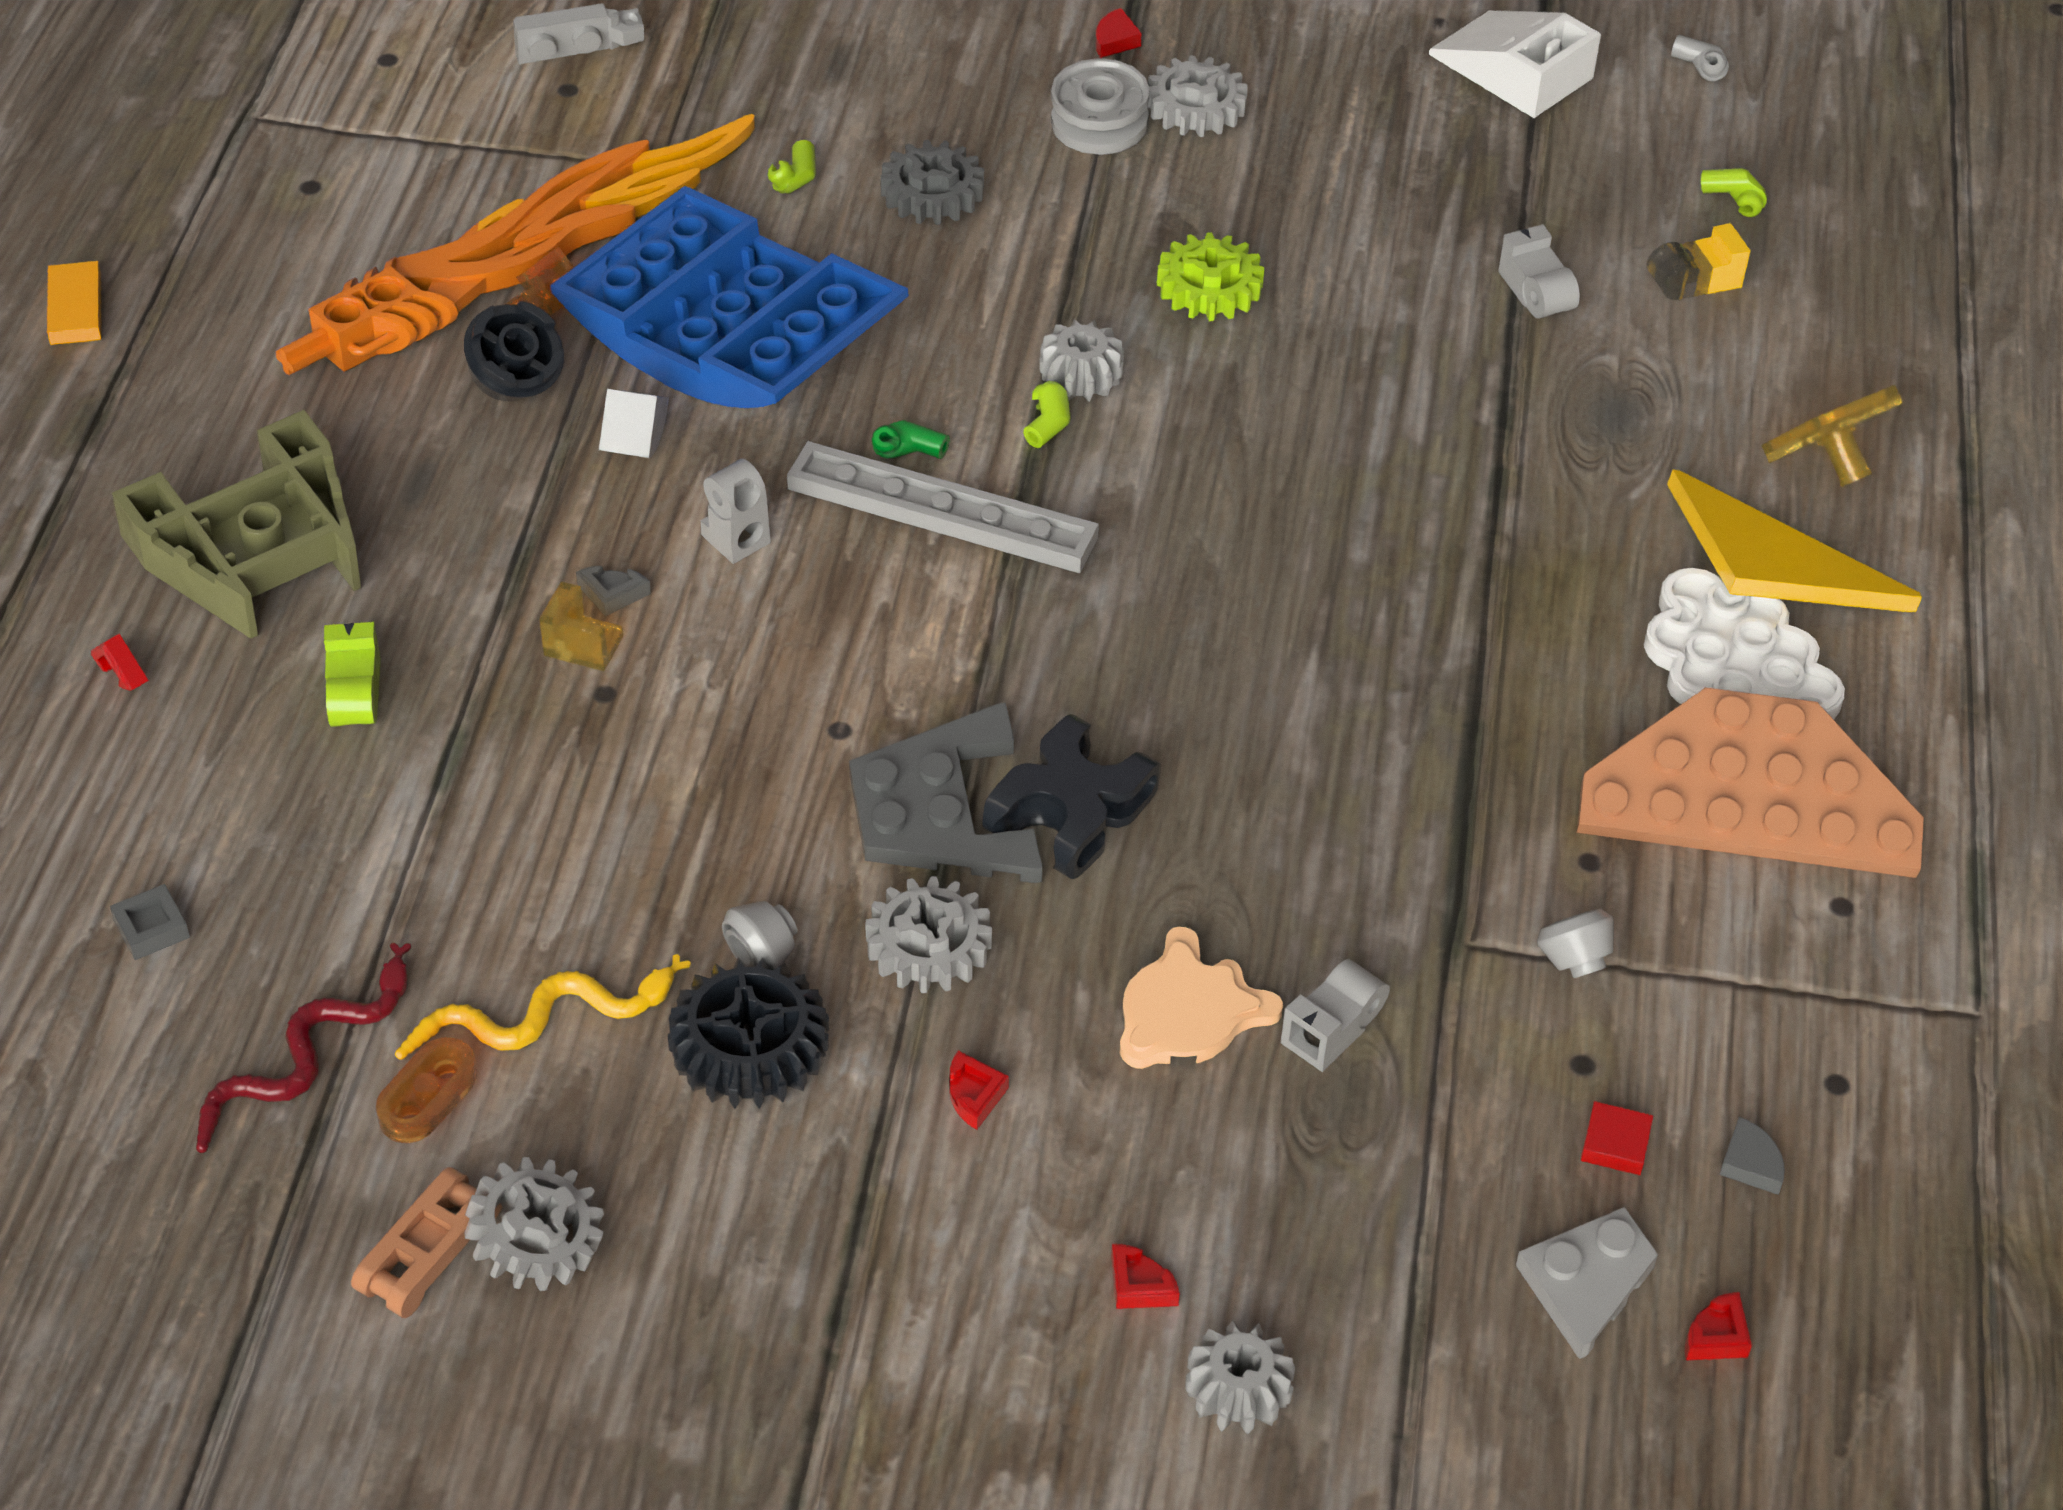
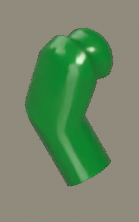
M906 420L880 426L872 435L874 451L877 455L888 459L898 458L917 451L942 459L948 450L950 442L949 435Z

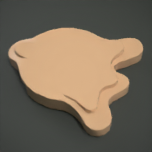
M1175 927L1169 930L1166 935L1163 955L1157 961L1142 968L1129 981L1125 989L1122 1008L1124 1032L1120 1040V1055L1128 1065L1139 1069L1147 1068L1157 1063L1170 1064L1171 1056H1197L1196 1064L1213 1058L1226 1049L1234 1037L1242 1031L1253 1027L1269 1026L1279 1022L1283 1013V1001L1274 992L1249 987L1244 981L1241 967L1234 960L1224 959L1214 966L1203 964L1200 961L1197 934L1192 929L1186 927Z

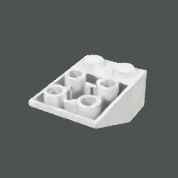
M1488 11L1430 48L1429 55L1535 118L1593 79L1601 33L1567 13Z

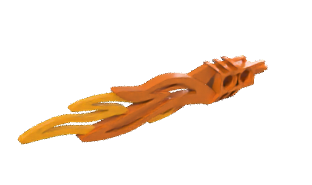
M753 114L745 115L691 140L659 149L650 150L649 141L641 140L603 152L559 173L538 188L525 201L517 199L499 208L475 224L458 240L422 252L398 258L394 257L385 263L384 269L381 272H378L376 267L368 270L362 282L358 283L357 278H353L344 284L342 292L309 308L312 332L277 350V360L282 363L283 371L287 375H291L324 357H327L345 372L376 355L392 354L409 347L412 343L422 340L434 331L443 329L457 319L458 313L480 294L509 288L532 280L554 268L575 249L622 233L636 222L635 218L647 214L682 187L687 186L691 189L697 187L701 183V170L719 162L750 137L755 129V116Z

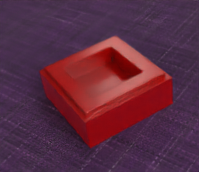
M1594 1101L1581 1161L1641 1176L1654 1115Z

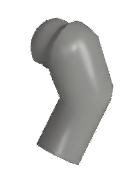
M1680 34L1676 37L1671 52L1672 57L1693 63L1701 77L1707 81L1715 82L1725 77L1729 64L1719 46Z

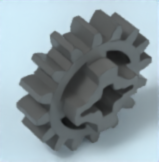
M924 140L923 148L918 149L908 143L905 145V154L893 151L890 153V162H883L882 175H880L881 196L886 197V207L888 209L898 207V217L900 218L914 214L918 224H921L926 217L933 218L936 225H941L942 217L949 216L954 221L960 220V210L973 213L975 211V202H982L984 168L979 167V158L977 156L966 157V148L963 146L953 151L949 149L948 141H943L939 147H932L929 140Z

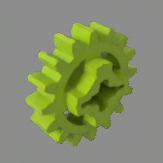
M1209 232L1206 233L1205 239L1200 241L1192 234L1187 235L1186 245L1173 241L1170 252H1162L1160 255V265H1158L1157 286L1161 287L1160 297L1162 300L1172 299L1171 309L1174 311L1184 307L1188 308L1189 318H1195L1201 312L1206 314L1209 321H1214L1218 313H1223L1228 319L1234 318L1235 308L1248 312L1251 307V301L1260 300L1264 279V267L1260 266V255L1258 253L1248 254L1249 244L1246 242L1237 246L1232 245V236L1230 235L1225 236L1221 241L1220 239H1214L1213 234Z

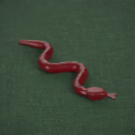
M396 943L390 944V949L394 952L395 956L383 965L384 968L379 978L382 995L378 1000L364 1004L344 999H335V997L314 999L312 1002L305 1003L297 1008L298 1010L287 1022L288 1028L285 1035L290 1053L295 1062V1069L290 1075L282 1078H268L252 1074L233 1075L231 1078L218 1082L207 1093L208 1095L200 1109L196 1150L199 1153H205L208 1150L221 1116V1107L228 1100L235 1097H249L266 1102L290 1101L309 1090L319 1073L318 1054L309 1034L310 1029L314 1025L323 1021L366 1025L379 1022L390 1015L397 1006L399 998L405 994L408 987V974L402 957L411 949V944L406 943L402 947H399Z

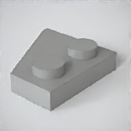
M1623 1207L1519 1251L1516 1266L1577 1357L1581 1359L1587 1356L1593 1349L1596 1338L1610 1320L1614 1321L1625 1307L1631 1292L1639 1288L1654 1269L1658 1254L1626 1208Z

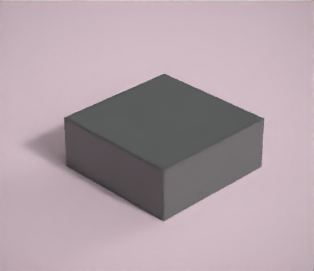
M165 884L110 906L113 920L134 960L190 938L187 924Z

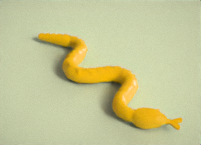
M674 954L672 957L673 965L659 970L654 969L640 983L638 994L629 999L615 997L588 974L579 973V971L557 972V974L541 980L542 983L534 989L525 1019L521 1024L514 1027L499 1026L484 1014L482 1010L476 1009L469 1004H450L437 1008L419 1022V1025L402 1042L401 1047L395 1051V1056L399 1060L405 1059L408 1054L413 1053L415 1049L435 1036L440 1028L449 1024L465 1026L482 1043L499 1051L520 1050L538 1040L548 1023L554 1001L566 994L580 996L605 1016L617 1019L631 1018L646 1011L649 1007L661 1004L668 995L674 974L680 969L689 968L691 962H680V956Z

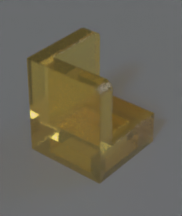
M560 582L540 617L544 656L605 671L623 639L622 626L584 616L581 586Z

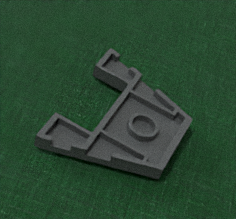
M1006 703L995 704L849 761V775L865 861L937 870L938 863L970 867L971 875L992 878L994 871L1020 874V881L1042 882L1043 867L1034 829L975 835L959 760L1014 754V738Z

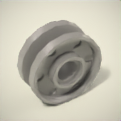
M1101 58L1079 61L1064 68L1054 78L1051 89V101L1053 104L1051 125L1055 136L1067 147L1088 154L1105 155L1118 153L1136 145L1146 135L1149 123L1147 106L1150 89L1145 76L1131 65L1118 60Z

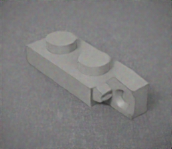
M604 3L520 16L513 19L515 54L519 65L581 53H591L603 49H614L620 45L626 46L644 41V24L637 8L617 11L616 9H605Z

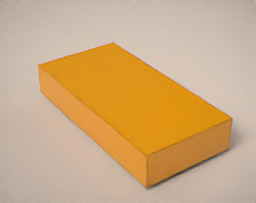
M98 261L48 266L47 334L50 345L101 340V271Z

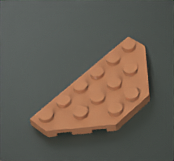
M1705 687L1584 773L1581 783L1577 833L1916 878L1921 870L1924 817L1818 702Z

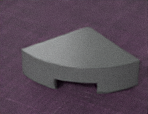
M592 566L576 572L577 585L605 616L651 594L650 581L635 570L627 569V573L611 570L603 571L602 566Z
M1739 1117L1720 1175L1779 1195L1785 1171L1779 1148L1773 1139L1759 1126Z

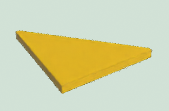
M1672 469L1667 486L1730 594L1910 613L1917 611L1922 599L1920 592L1680 470Z

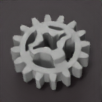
M1194 55L1189 56L1188 61L1184 62L1173 58L1171 59V68L1159 65L1157 66L1156 75H1149L1148 86L1150 94L1147 108L1151 109V118L1153 120L1163 118L1164 129H1169L1173 126L1180 127V135H1185L1189 129L1196 130L1199 137H1204L1205 131L1211 129L1217 134H1222L1223 124L1235 127L1237 126V118L1244 117L1248 86L1242 83L1243 75L1241 72L1230 74V64L1225 63L1219 67L1215 66L1214 58L1208 57L1204 63L1197 62Z
M934 876L930 877L927 887H919L913 878L907 879V891L900 893L897 889L889 887L886 889V903L874 901L871 905L872 918L866 919L865 923L868 958L872 961H878L880 976L885 977L896 972L897 987L903 989L913 980L919 982L921 993L928 992L931 982H939L945 991H950L951 978L957 976L968 983L972 980V966L984 968L987 963V950L992 949V927H990L989 909L978 908L979 895L976 892L967 894L964 897L960 896V883L957 881L952 882L947 889L939 888L938 879Z
M523 1157L517 1172H514L505 1162L499 1164L494 1178L483 1176L480 1179L475 1195L471 1196L465 1216L470 1218L464 1232L465 1239L479 1240L474 1250L473 1258L475 1261L491 1258L494 1261L490 1276L494 1279L505 1271L514 1274L513 1288L520 1289L526 1278H534L539 1291H546L553 1275L562 1284H569L576 1269L585 1272L603 1236V1231L598 1229L604 1215L603 1209L589 1207L595 1193L594 1189L586 1187L577 1190L573 1186L578 1174L575 1170L567 1172L563 1177L556 1175L554 1160L548 1159L543 1170H534L530 1158ZM501 1203L503 1206L500 1215L502 1222L496 1224L495 1208ZM572 1223L573 1240L568 1244L565 1240L569 1232L566 1225Z

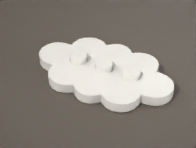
M1697 568L1679 569L1669 574L1663 581L1659 597L1661 613L1655 615L1648 624L1644 648L1648 657L1656 665L1670 671L1667 688L1670 695L1678 703L1683 704L1706 687L1815 701L1820 704L1833 720L1836 718L1844 700L1845 688L1842 681L1831 669L1817 663L1820 648L1816 639L1808 632L1788 625L1789 612L1786 605L1780 599L1732 595L1728 592L1719 576L1707 570Z

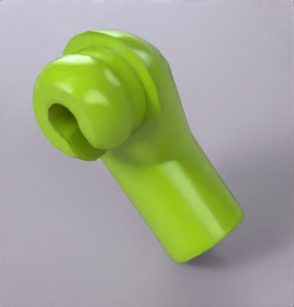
M807 140L797 141L792 146L791 165L785 160H779V169L773 164L770 166L767 176L769 181L773 183L774 190L779 193L790 194L814 180L816 176V159L813 143Z
M1735 168L1702 171V192L1729 193L1739 206L1738 212L1741 215L1755 217L1760 214L1767 204V195L1764 187L1748 170Z
M1047 381L1036 386L1032 393V400H1039L1036 409L1041 411V415L1024 428L1023 434L1027 442L1035 448H1041L1068 426L1071 420L1068 392L1061 384L1055 381Z

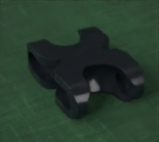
M1073 714L1062 718L1041 739V765L1032 763L1017 765L996 785L985 801L982 820L983 828L991 833L1017 831L1029 826L1039 825L1055 829L1058 834L1055 836L1053 846L1055 855L1053 869L1070 879H1076L1081 876L1103 854L1105 848V833L1103 829L1105 826L1113 828L1127 826L1144 810L1158 790L1161 774V763L1140 752H1135L1124 761L1115 765L1102 766L1087 760L1091 747L1089 729L1092 724Z

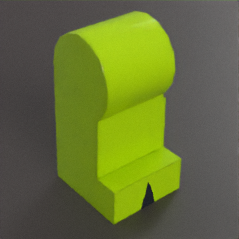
M374 622L324 625L326 707L330 727L352 724H376L381 658Z

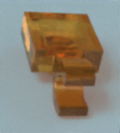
M559 246L548 252L516 277L525 290L505 304L517 305L519 301H524L541 308L549 315L554 314L563 307L560 301L552 294L551 284L574 267Z

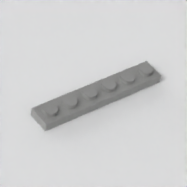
M807 441L787 474L788 490L1076 573H1081L1098 540V523Z

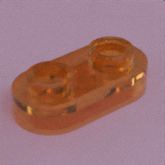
M443 1037L434 1039L419 1049L381 1091L377 1098L376 1112L379 1127L386 1137L400 1143H413L428 1137L440 1125L476 1082L477 1068L471 1047L462 1040ZM446 1073L455 1074L454 1076L447 1079L439 1078L441 1075ZM407 1115H416L413 1118L402 1119Z

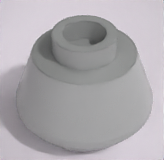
M766 901L732 907L727 910L722 923V932L736 959L739 957L745 967H755L763 957L768 965V969L774 970L781 966L795 947L793 936L797 934V927L789 912L782 905L778 904L773 907Z
M1602 908L1590 910L1541 928L1537 944L1559 971L1570 968L1573 978H1577L1606 968L1603 956L1613 953L1614 919L1612 915Z

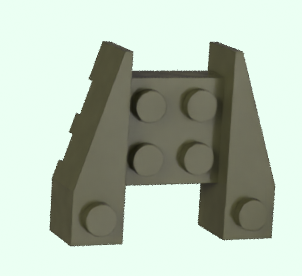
M305 410L257 430L263 472L190 504H184L161 472L112 492L120 534L145 570L250 639L258 636L252 597L329 562L334 564L353 591L361 589L356 545L349 518L347 517L330 442Z

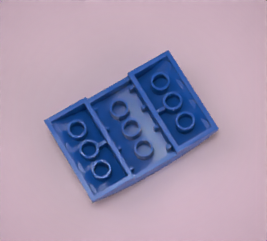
M687 186L679 189L551 284L552 294L590 333L625 361L666 386L688 396L713 404L737 408H757L776 404L909 296L908 288L831 253L819 263L759 235L756 218Z

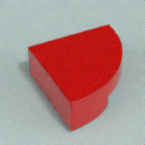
M1122 8L1105 15L1097 25L1096 51L1100 58L1141 47L1142 33Z
M120 633L91 650V656L103 672L107 673L113 669L119 679L118 686L122 689L131 691L149 681Z
M958 1050L950 1066V1100L955 1111L964 1122L978 1130L1009 1089V1076Z
M1112 1244L1111 1261L1116 1309L1179 1306V1288L1175 1277L1169 1269H1164L1157 1262L1143 1255V1250L1138 1247Z
M1739 1292L1727 1293L1714 1298L1710 1305L1705 1307L1695 1317L1686 1337V1361L1748 1358L1752 1344Z

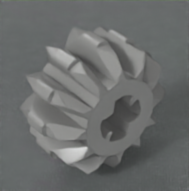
M1075 319L1070 327L1055 325L1053 333L1044 336L1043 343L1041 344L1039 371L1042 375V380L1046 382L1055 381L1061 384L1068 392L1069 401L1075 396H1083L1088 402H1090L1093 394L1108 396L1110 388L1119 385L1120 378L1123 375L1124 349L1122 348V341L1114 337L1112 328L1098 329L1095 320L1088 325H1081Z
M1232 1320L1226 1327L1225 1336L1208 1328L1207 1333L1203 1336L1202 1346H1193V1350L1189 1353L1187 1368L1190 1372L1186 1375L1185 1383L1188 1396L1196 1398L1195 1409L1198 1411L1199 1418L1213 1414L1218 1415L1217 1425L1221 1432L1230 1425L1231 1421L1240 1422L1241 1427L1248 1435L1254 1429L1255 1418L1272 1426L1274 1421L1278 1419L1279 1408H1287V1405L1291 1402L1293 1394L1291 1381L1294 1379L1295 1372L1293 1358L1283 1356L1284 1345L1282 1344L1281 1337L1262 1340L1263 1330L1259 1323L1249 1333H1242Z

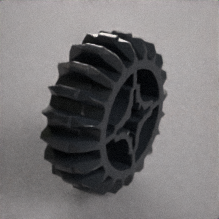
M738 957L733 967L734 969L724 970L715 963L711 971V978L695 974L694 980L691 983L692 990H680L679 997L677 998V1007L671 1008V1014L669 1015L670 1033L668 1034L669 1051L672 1052L674 1057V1066L678 1070L679 1075L687 1076V1083L691 1086L692 1092L706 1088V1095L711 1103L727 1095L734 1109H736L742 1099H752L760 1109L765 1096L773 1095L783 1103L788 1094L787 1087L803 1091L807 1083V1075H818L822 1065L821 1057H825L826 1051L829 1049V1034L827 1033L829 1031V1015L826 1013V1009L823 1008V999L819 995V990L809 988V982H807L805 974L791 977V972L788 970L786 963L774 970H769L763 957L755 967H745ZM745 1024H748L750 1027V1034L751 1036H753V1041H749L747 1029H744Z

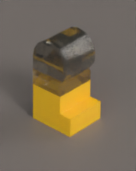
M1728 223L1714 226L1711 237L1686 242L1683 245L1678 242H1668L1659 246L1651 253L1646 265L1647 270L1664 295L1671 300H1681L1742 288L1751 250L1733 225Z

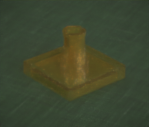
M1894 384L1817 416L1761 446L1769 463H1772L1812 445L1818 444L1819 447L1824 445L1840 480V486L1844 487L1872 474L1852 432L1857 430V426L1903 404V401Z

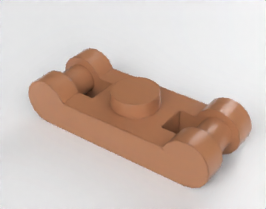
M453 1167L444 1169L360 1262L352 1276V1288L370 1298L378 1295L386 1300L388 1310L402 1318L410 1317L420 1306L425 1291L470 1241L465 1239L464 1235L470 1219L465 1216L471 1196L475 1195L477 1188L469 1184L468 1176ZM501 1203L495 1208V1219L501 1211ZM455 1205L461 1208L456 1215L446 1210V1208H452ZM398 1262L409 1267L400 1278L390 1273Z

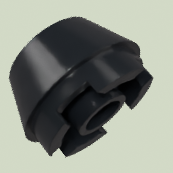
M519 301L517 305H492L479 313L470 322L464 337V354L470 375L482 392L500 401H517L540 394L556 382L563 368L564 349L560 337L554 329L556 323L551 316L531 303Z

